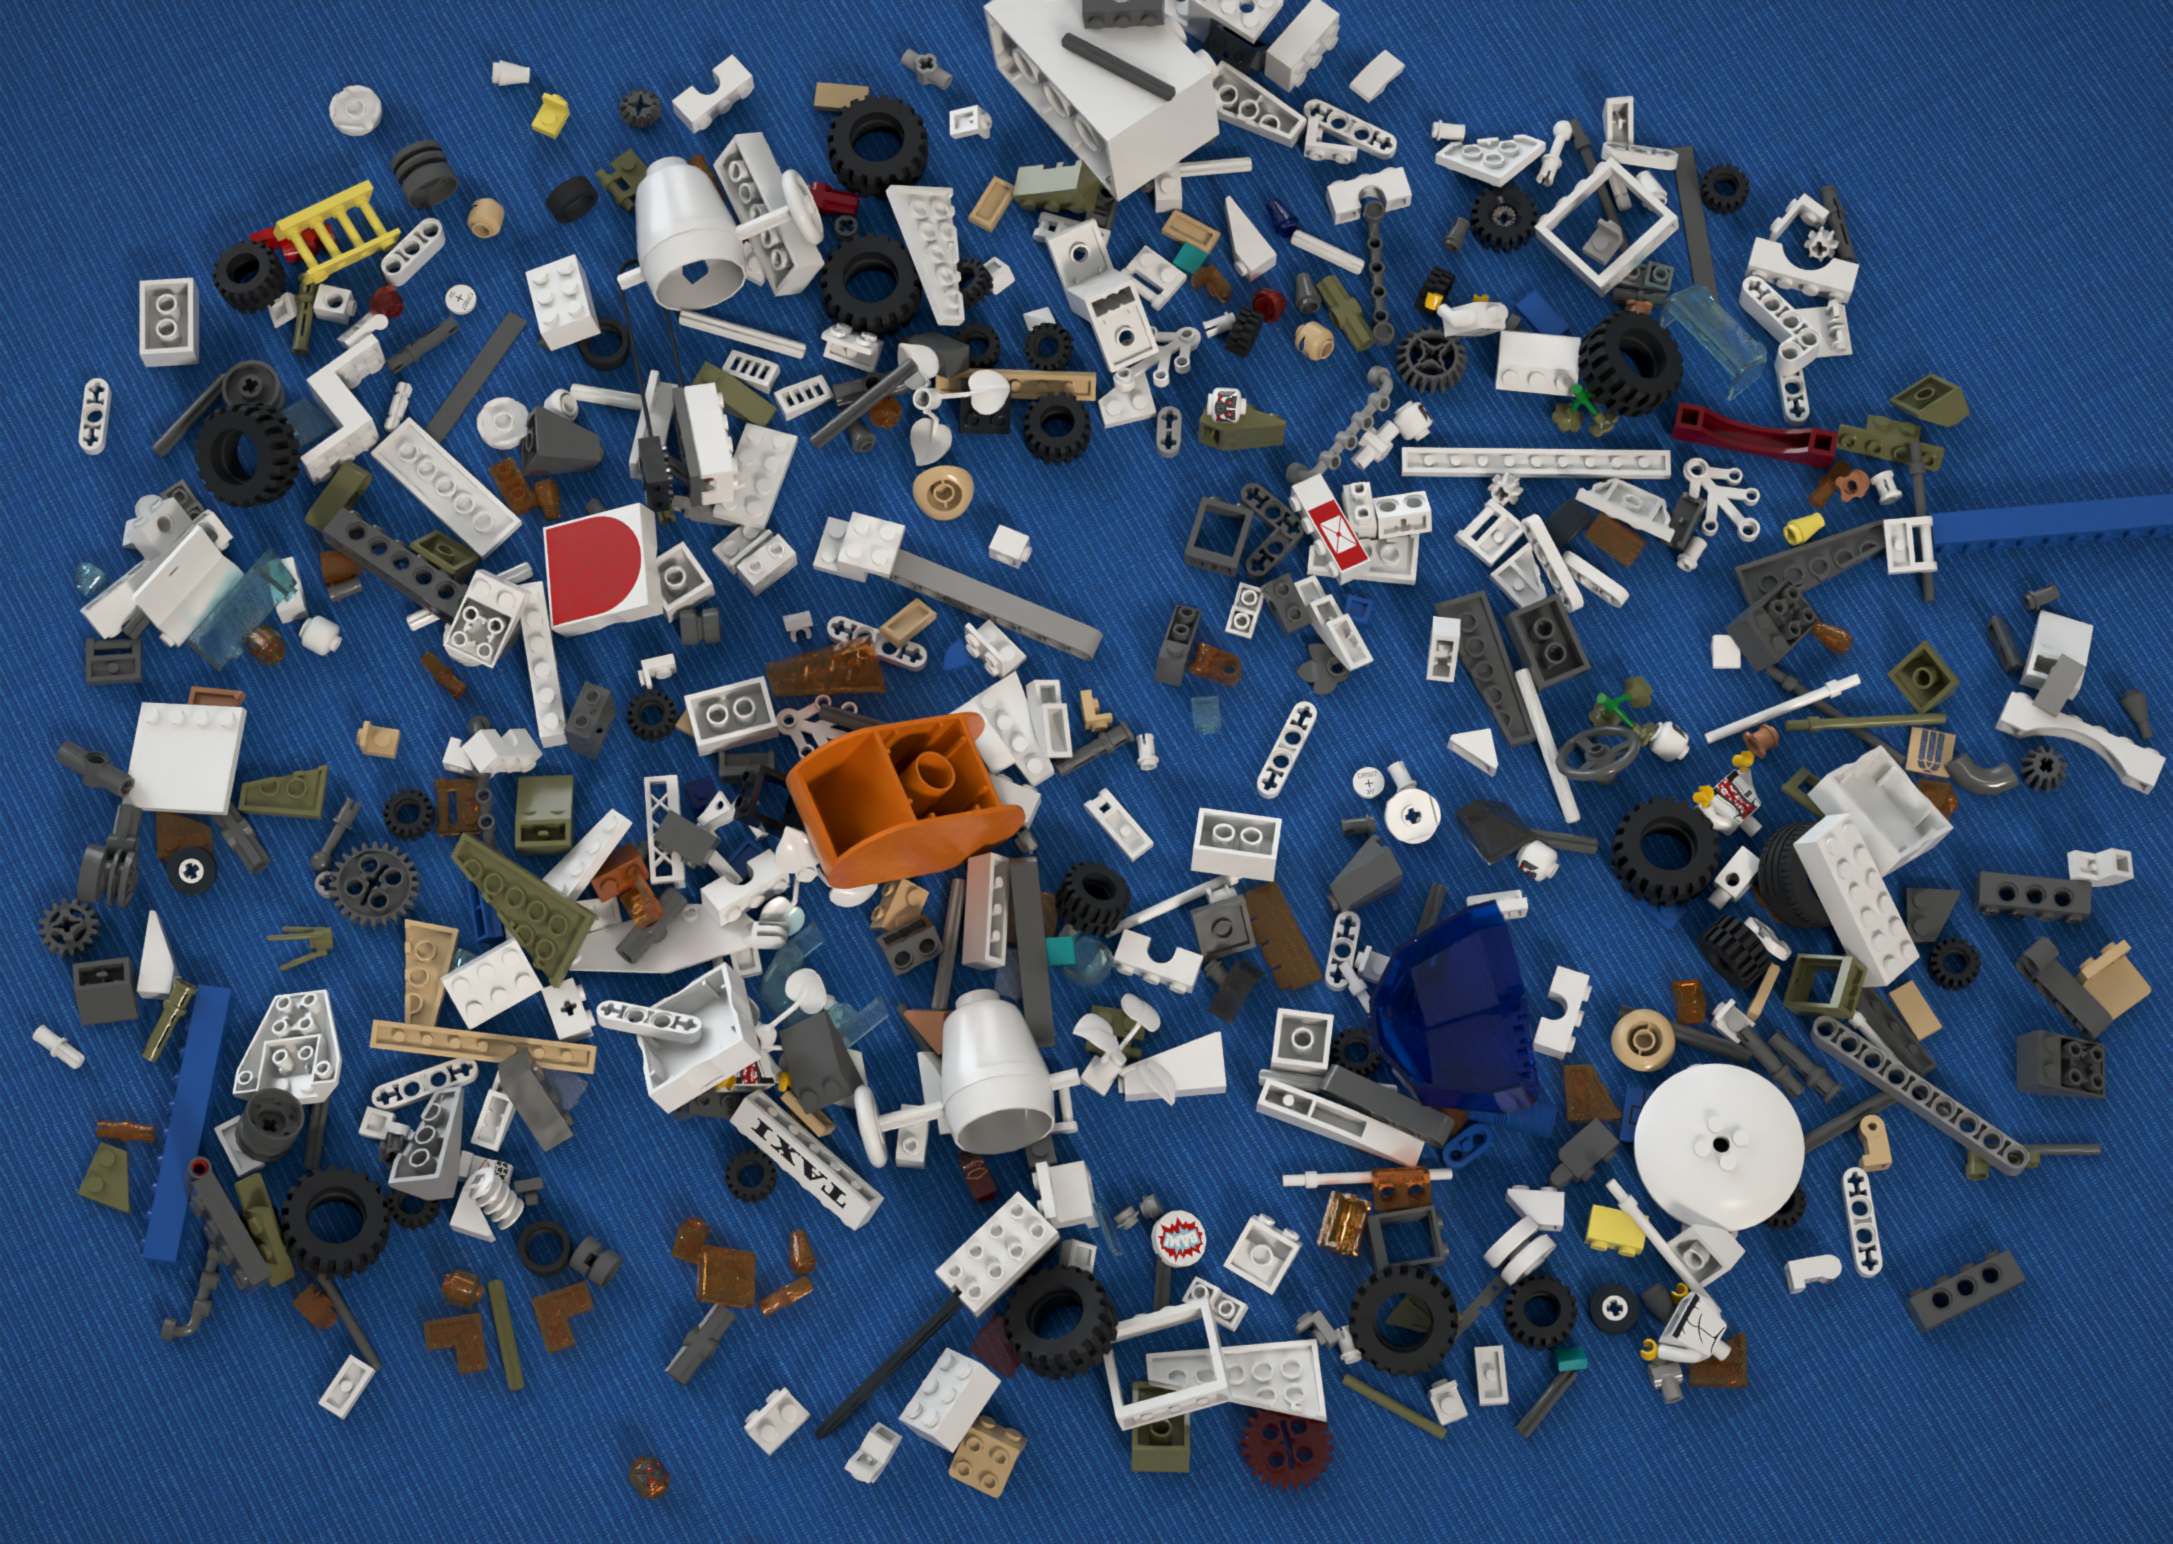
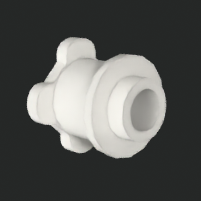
M1224 884V888L1212 892L1210 888L1205 889L1209 904L1237 896L1235 888H1229L1227 884Z

